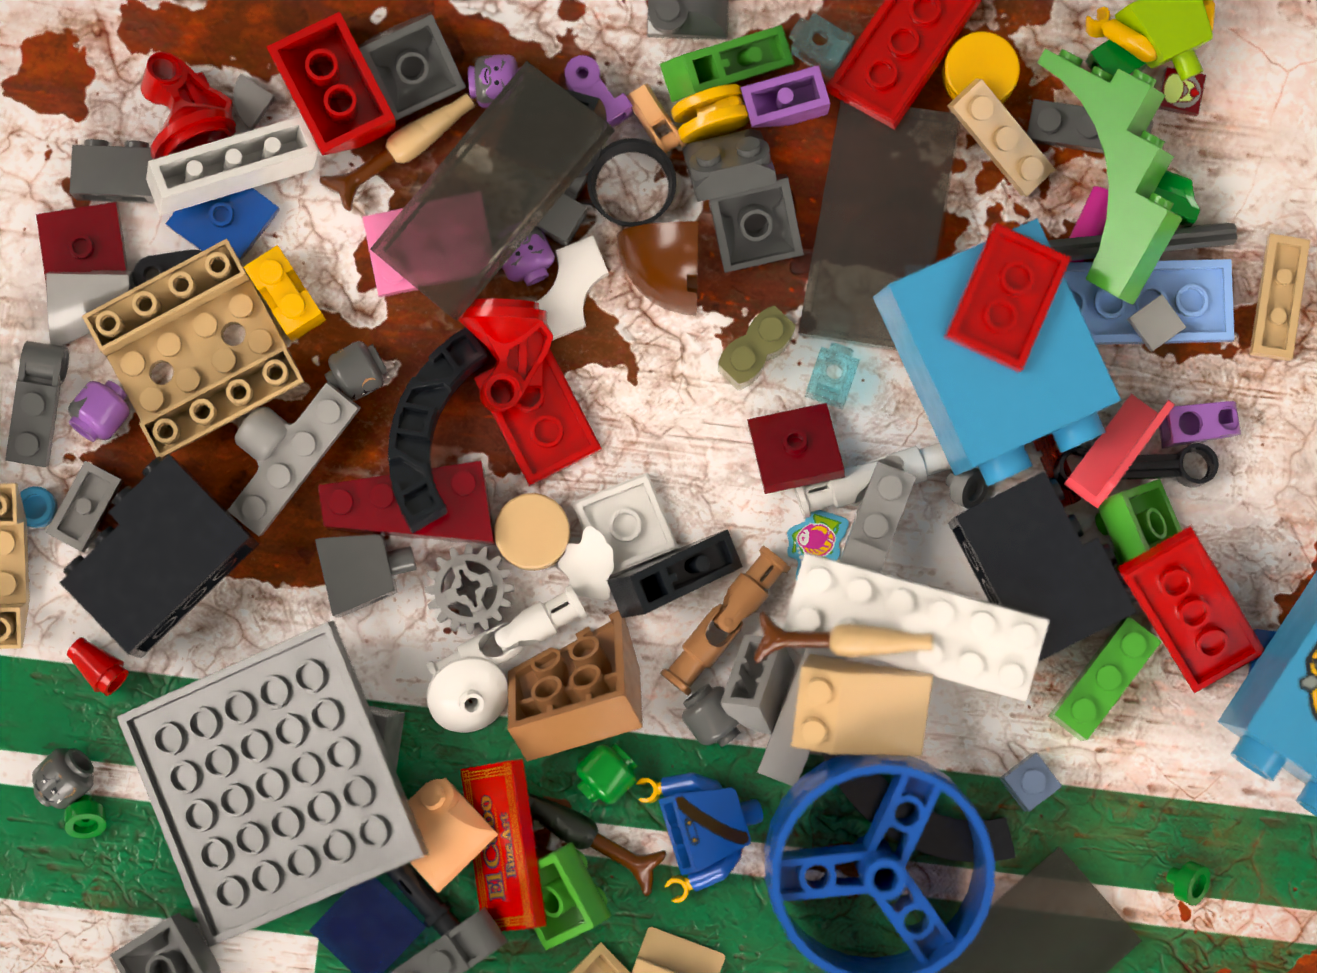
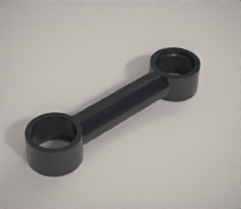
M1195 443L1180 450L1177 454L1138 455L1120 480L1176 478L1180 484L1195 488L1215 477L1219 462L1216 453L1209 446ZM1079 446L1065 451L1056 459L1053 473L1061 487L1072 491L1064 485L1068 479L1064 471V462L1067 457L1075 455L1084 458L1089 449ZM1196 452L1205 459L1207 472L1201 480L1192 478L1186 473L1183 466V459L1186 453Z

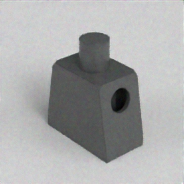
M382 534L315 539L332 616L336 618L343 617L398 593L394 575L417 570L412 547L388 551L386 539Z

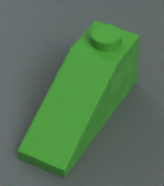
M780 25L680 55L661 63L660 67L673 103L705 89L733 84L794 64L783 27Z

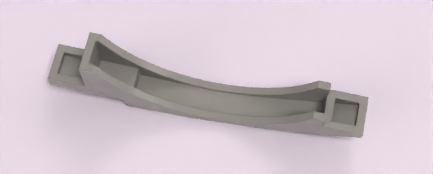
M877 462L864 498L854 517L839 560L840 562L881 573L889 547L917 476ZM830 648L805 649L757 773L790 786H794L799 780L811 751L791 747L801 666L809 654L847 660V657L837 656Z

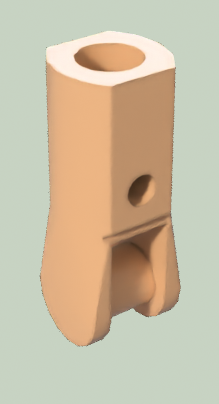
M649 84L642 85L626 96L633 106V112L653 144L661 148L666 154L677 146L681 148L686 146L680 140L678 129ZM666 124L670 132L658 138L654 130Z

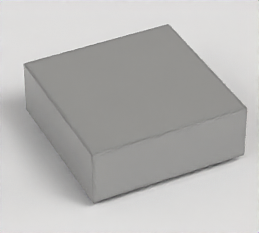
M1160 295L1127 319L1150 352H1153L1186 328L1163 295Z

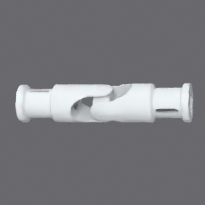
M940 443L921 449L914 446L871 460L863 466L844 468V478L797 487L794 490L804 519L810 517L811 512L834 505L838 509L863 500L877 462L896 467L901 471L917 476L914 485L927 481L928 476L950 470L951 467Z
M569 585L565 587L564 593L544 604L539 601L521 611L511 623H500L457 646V652L437 663L430 661L426 665L432 677L447 663L463 657L484 658L498 666L518 655L523 646L540 643L557 634V628L578 617L584 619L588 615L572 586ZM495 635L496 643L504 651V654L498 657H487L483 654V646L490 637Z

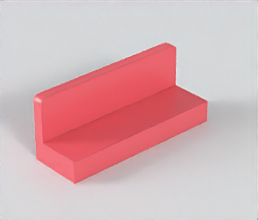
M1131 394L1105 428L1106 433L1098 437L1064 485L1098 509L1175 404L1168 400L1157 413Z

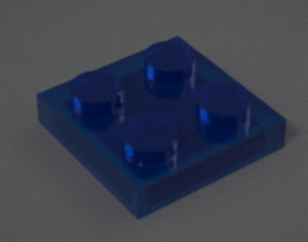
M374 877L350 887L309 931L352 973H384L427 926L382 882Z

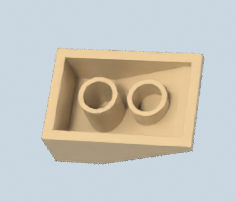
M809 654L801 666L791 747L829 754L922 756L933 674Z

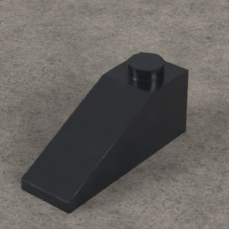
M727 529L642 563L608 579L607 583L621 617L626 618L647 614L743 566Z

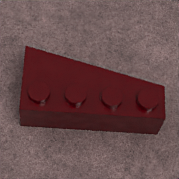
M482 461L432 468L434 483L447 507L448 513L413 534L403 519L396 502L390 474L318 485L323 525L328 530L496 546L485 469Z

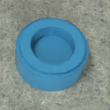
M37 486L28 487L20 492L27 518V526L43 528L49 525L58 511L54 495L48 490Z

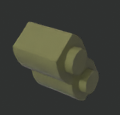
M776 306L763 310L751 322L747 335L735 339L725 348L719 359L717 371L737 390L748 387L760 376L765 362L776 358L788 347L796 325Z

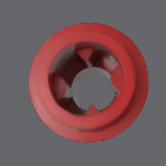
M84 637L77 639L67 651V656L95 692H102L106 696L111 695L124 683L128 676V670L123 667L124 662L121 659L88 642Z

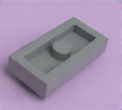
M84 461L46 533L85 553L112 500L119 491L123 480Z

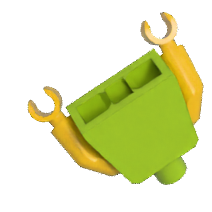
M1137 0L1114 15L1116 19L1110 20V11L1104 6L1097 9V20L1086 16L1085 29L1089 36L1094 38L1105 36L1142 62H1146L1148 67L1152 69L1172 61L1181 82L1204 71L1194 50L1200 48L1213 38L1212 31L1215 16V2L1213 0Z

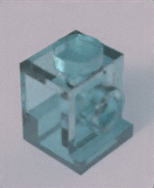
M813 13L808 21L801 17L789 36L794 41L791 47V54L811 67L819 65L821 73L831 79L852 48L855 36L849 32H844L821 16ZM820 34L827 39V43L821 46L816 45L812 37Z
M831 343L829 349L821 346L804 397L821 403H827V405L843 410L860 359L852 357L854 350L837 343ZM831 365L838 366L842 371V376L838 379L830 378L826 372L827 368Z

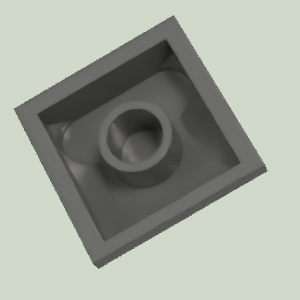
M648 0L647 37L727 40L729 0Z
M431 12L404 21L374 35L358 46L395 117V121L466 88Z
M748 129L695 141L682 149L697 202L777 184L770 148L759 130Z
M776 174L777 184L709 199V209L712 214L725 273L804 255L787 174Z
M180 913L168 917L110 954L120 973H221L217 960L196 924Z

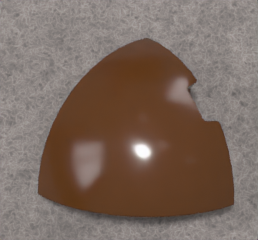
M698 221L643 224L619 231L617 233L619 257L627 276L639 292L666 310L683 315L697 316Z

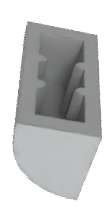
M744 634L720 703L724 711L730 717L737 720L739 724L749 729L772 735L795 665L787 647L767 655L761 662L756 664L754 655L763 636Z

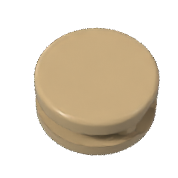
M527 493L512 498L501 508L495 520L494 538L499 551L509 563L523 570L538 571L554 565L565 554L566 547L570 542L571 530L565 511L555 500L542 494Z

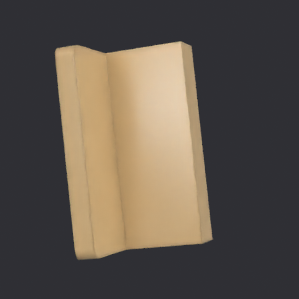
M649 927L632 973H720L725 955L655 927Z

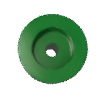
M84 795L77 802L69 805L64 811V828L66 833L72 837L80 839L93 838L103 833L106 829V810L100 803L92 801V797L89 795Z
M1188 861L1181 869L1172 867L1167 874V882L1174 885L1175 898L1192 906L1202 901L1208 891L1211 880L1209 868L1193 861Z

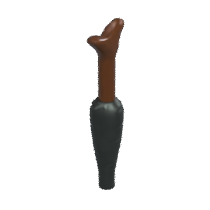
M528 792L531 817L567 844L573 842L576 849L582 850L591 847L626 867L638 881L645 897L651 894L653 869L665 859V850L646 855L634 854L598 833L599 830L596 823L589 817L554 801H549Z

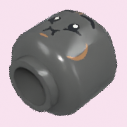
M356 341L329 357L328 364L331 371L324 375L328 382L352 401H356L382 387L384 383L383 375L388 371L373 344L367 347L364 342Z
M55 749L32 772L35 797L41 804L47 807L52 806L58 809H66L69 805L81 799L92 788L94 784V767L92 762L78 749Z

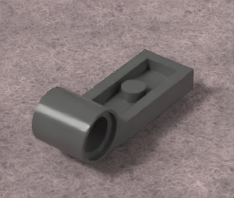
M1034 99L1027 135L1034 143L1104 153L1096 127L1084 106ZM1153 120L1146 129L1149 133L1152 132Z
M33 341L25 342L20 358L5 461L39 467L49 466L60 387L65 380L68 370L69 348Z
M484 907L390 973H464L509 941L486 907Z

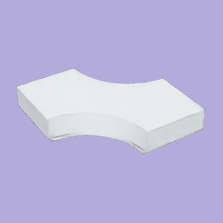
M594 236L556 250L559 265L556 281L550 291L536 301L539 303L540 310L547 311V324L554 335L552 341L586 327L584 317L586 297L597 282L609 275Z

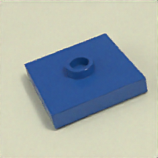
M250 188L175 211L166 222V225L200 251H204L228 239L241 262L280 211V208L254 188Z

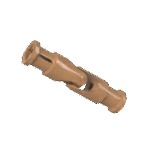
M762 546L759 552L761 555L746 573H740L731 584L724 597L723 604L720 603L713 607L682 645L683 652L670 668L663 669L660 672L665 679L685 695L689 696L692 692L690 687L704 669H710L735 639L743 626L742 620L756 612L768 598V590L782 573H788L791 569L785 561L767 547ZM711 621H713L716 628L729 634L723 641L713 645L706 638L707 626Z

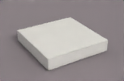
M648 472L572 503L583 531L588 526L594 527L603 534L606 543L612 547L614 570L610 576L678 549Z

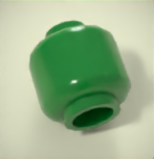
M616 743L611 747L607 744H599L576 767L577 775L582 780L576 787L593 804L598 799L606 804H613L636 782L637 777L633 770L637 765Z

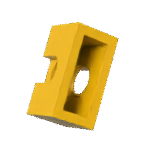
M278 245L243 266L292 342L326 321Z

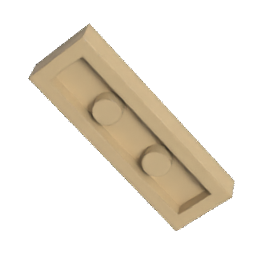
M976 78L947 105L1021 196L1027 197L1055 170L982 79Z
M1272 233L1267 236L1249 355L1285 361L1293 359L1310 247L1309 239Z

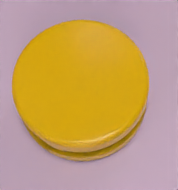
M991 32L967 34L955 42L948 52L942 70L944 87L951 99L954 100L976 78L982 79L999 101L1004 103L1017 84L1020 73L1019 59L1011 44L997 34Z
M726 84L712 87L692 94L676 103L671 109L673 120L676 123H685L678 129L680 140L683 143L689 144L726 135L746 125L750 120L745 103L743 102L741 86Z

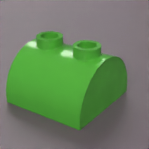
M1160 479L1106 498L1098 507L1099 513L1095 516L1098 530L1105 536L1109 535L1115 548L1113 552L1118 561L1115 569L1119 573V566L1182 531Z
M573 842L537 860L546 926L534 928L545 950L596 927L612 916L607 907L606 894L595 885L587 870L588 863L586 857L582 852L576 850Z

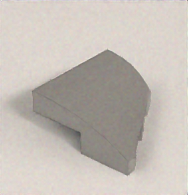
M92 270L91 272L46 273L50 345L64 346L89 334L90 331L82 315L133 289V271Z

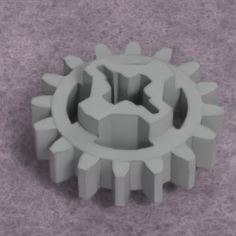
M466 544L465 552L462 555H459L454 547L450 548L451 559L446 561L438 557L436 561L441 567L439 572L428 571L427 573L431 579L435 580L434 585L424 588L425 593L435 595V599L427 605L430 610L441 609L437 617L440 623L448 618L452 619L451 630L454 632L459 629L461 624L466 625L468 634H473L475 624H480L487 631L490 629L488 620L491 617L499 622L503 620L502 615L498 612L500 607L511 608L512 603L504 598L505 593L514 592L513 585L504 584V579L508 578L511 572L509 569L499 571L498 566L501 564L502 558L498 555L491 561L488 560V548L483 547L478 555L474 554L471 544ZM466 562L479 563L487 567L490 572L481 575L469 570ZM453 569L455 578L452 586L442 592L444 579L450 570ZM462 572L473 584L480 583L481 587L475 590L477 607L466 595H459V591L464 589ZM497 586L496 598L491 607L486 610L484 604L486 595L489 590ZM457 604L469 607L473 616L465 617L458 615L448 607Z

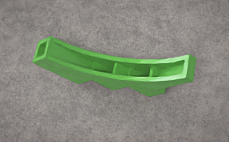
M1044 49L1037 63L1060 78L1081 101L1096 127L1105 154L1109 184L1107 219L1099 250L1086 276V280L1115 297L1134 305L1183 219L1170 212L1174 205L1172 202L1154 193L1174 156L1162 150L1165 141L1147 132L1146 129L1166 95L1154 88L1156 79L1137 69L1134 70L1132 75L1118 69L1113 76L1094 66L1090 73L1080 67L1083 60L1072 53L1062 49L1059 55H1056Z

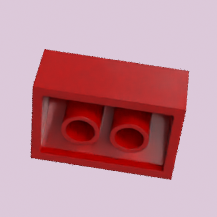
M340 11L266 46L321 155L360 148L396 130L395 117Z

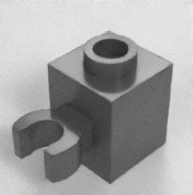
M584 175L578 178L568 176L560 191L547 183L543 184L540 191L533 189L522 207V210L526 212L524 221L529 224V227L536 226L540 228L546 237L561 246H568L588 215L587 207L576 201L587 184L588 176Z

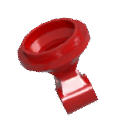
M157 52L149 57L141 82V93L151 103L164 105L170 109L169 116L151 145L153 160L234 136L236 133V123L232 117L233 100L222 92L211 88L203 72L195 73L184 61L168 52Z
M492 298L466 301V307L458 309V321L489 349L497 362L496 367L481 386L480 400L488 410L497 413L504 412L516 405L527 386H542L543 360L549 351L554 336L547 324V311L540 310L539 303L527 300ZM494 382L504 383L509 388L510 398L507 403L501 404L493 400L490 389Z

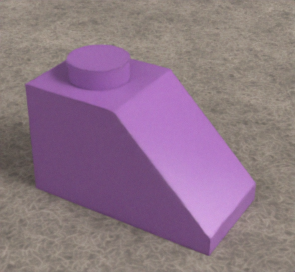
M819 65L740 87L752 128L792 125L827 115L829 112L830 100Z

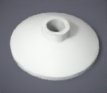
M463 657L447 663L433 676L427 690V706L434 720L445 729L459 733L478 731L490 725L500 716L508 699V684L502 671L494 663L480 657ZM477 698L472 704L464 705L467 699Z

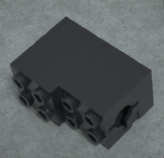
M169 454L164 459L160 456L155 458L145 467L142 472L145 477L134 488L128 485L114 497L112 503L115 506L108 513L119 525L115 529L109 526L102 531L93 542L96 547L85 558L79 555L73 559L63 570L66 576L59 582L128 655L139 658L144 657L259 545L252 535L182 463Z
M1045 471L956 515L948 523L988 602L1049 619L1038 662L1137 612L1133 606L1137 599L1126 581H1120L1114 569L1118 565V561L1108 543L1102 545L1098 538L1084 545L1082 544L1080 537L1084 536V532L1078 519L1073 513L1067 515L1060 502L1065 499L1064 493L1055 477L1048 479Z

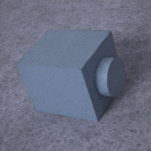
M1031 753L999 778L1023 811H1031L1062 787L1037 753Z

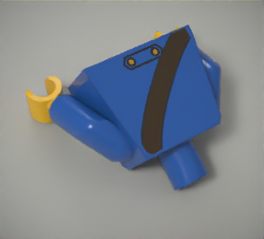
M696 773L663 777L661 782L658 783L650 778L640 779L636 785L650 783L653 786V794L649 798H640L638 800L643 803L659 801L681 876L671 877L665 887H668L672 883H679L684 888V894L672 898L671 901L675 903L682 902L686 899L690 890L700 891L726 879L741 860V849L751 844V837L747 827L763 821V810L758 800L751 799L740 803L734 788H722L718 780ZM661 794H663L664 797H666V798L659 799V797H660Z

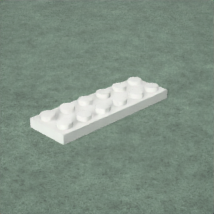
M805 552L784 630L831 632L837 625L857 624L890 628L916 634H933V651L914 650L864 657L918 672L930 673L936 677L1026 701L1049 619Z

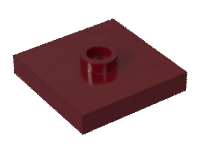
M117 202L36 214L45 282L46 273L128 271L120 211Z
M827 403L747 419L764 494L845 477V470Z

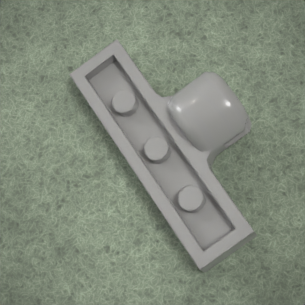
M328 382L293 424L286 422L269 407H258L252 411L240 425L234 439L240 448L257 461L259 468L255 476L227 511L255 534L262 536L361 407Z

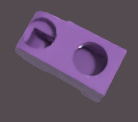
M577 56L567 63L565 78L568 89L600 98L604 104L607 116L606 132L634 115L633 106L624 93L614 98L601 80L599 66L593 58Z
M1226 401L1174 406L1159 426L1162 449L1240 435L1241 430L1236 402Z

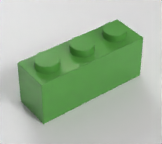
M1128 616L1120 620L1048 717L1078 740H1088L1162 641Z

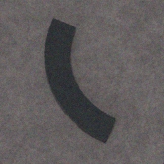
M466 327L452 335L428 357L429 361L421 368L416 377L410 379L393 416L388 444L390 479L396 502L412 534L448 513L432 475L431 447L434 431L444 407L454 392L467 378L490 362L488 352L478 338Z
M821 752L825 761L842 755ZM881 773L856 776L838 784L854 808L870 823H872L890 785ZM907 801L899 804L895 810V816L897 818L909 817L914 811V803ZM931 812L914 849L931 856L949 860L973 862V840L968 821ZM1007 818L982 820L987 828L986 831L989 836L994 860L1000 861L1016 858ZM891 826L885 834L899 842L902 832Z

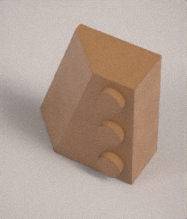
M619 610L608 615L611 621L598 629L591 631L588 626L577 632L575 635L578 640L560 650L550 647L508 671V730L527 762L643 728L640 668L626 619L621 617Z

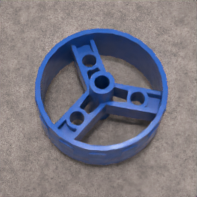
M842 754L822 762L802 776L782 798L770 822L764 847V879L773 911L786 932L788 939L809 961L828 973H936L958 958L973 941L989 912L995 887V860L986 831L987 828L969 798L949 776L928 762L926 763L912 756ZM876 773L894 774L867 834L860 837L854 844L783 851L785 841L797 818L815 798L836 784L856 776ZM941 790L951 796L961 807L968 821L973 840V872L968 892L957 913L946 925L905 868ZM907 801L914 803V811L909 817L897 818L895 816V810L899 804ZM891 826L902 832L895 852L883 838L887 829ZM852 861L859 874V877H836L834 867L836 864ZM822 865L826 867V872L821 879L811 881L805 878V873L811 866ZM906 885L909 893L901 897L896 903H891L889 900L898 897ZM869 893L876 900L910 950L897 955L872 958L847 955L830 949L803 931L789 915L783 901ZM915 909L924 911V915L918 923L914 925L904 923L905 916L909 911Z

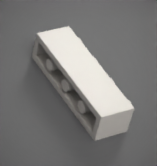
M298 116L148 161L146 181L161 216L313 170L318 149L302 116Z

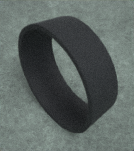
M637 138L621 139L601 150L596 163L588 172V193L595 208L609 221L623 227L650 224L659 218L672 203L676 192L675 169L670 158L657 145ZM638 152L650 156L660 164L667 176L668 195L665 204L656 215L644 221L624 222L609 216L601 207L596 195V181L600 170L611 158L622 153Z

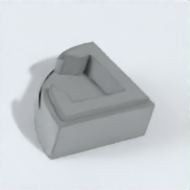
M239 75L234 87L235 109L242 122L250 130H254L274 102L275 97L244 75Z

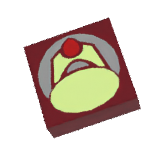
M1166 67L1160 90L1166 96L1158 109L1196 117L1199 114L1206 75L1198 74L1181 82L1176 69Z

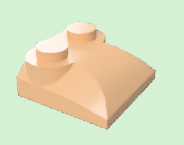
M446 778L427 782L408 800L429 852L428 855L410 863L433 889L439 893L498 833Z

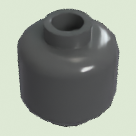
M707 684L683 702L686 709L682 714V720L702 745L707 746L717 742L720 747H723L740 734L736 727L739 724L738 721L730 717L720 703L725 691L724 687L712 688L710 684Z

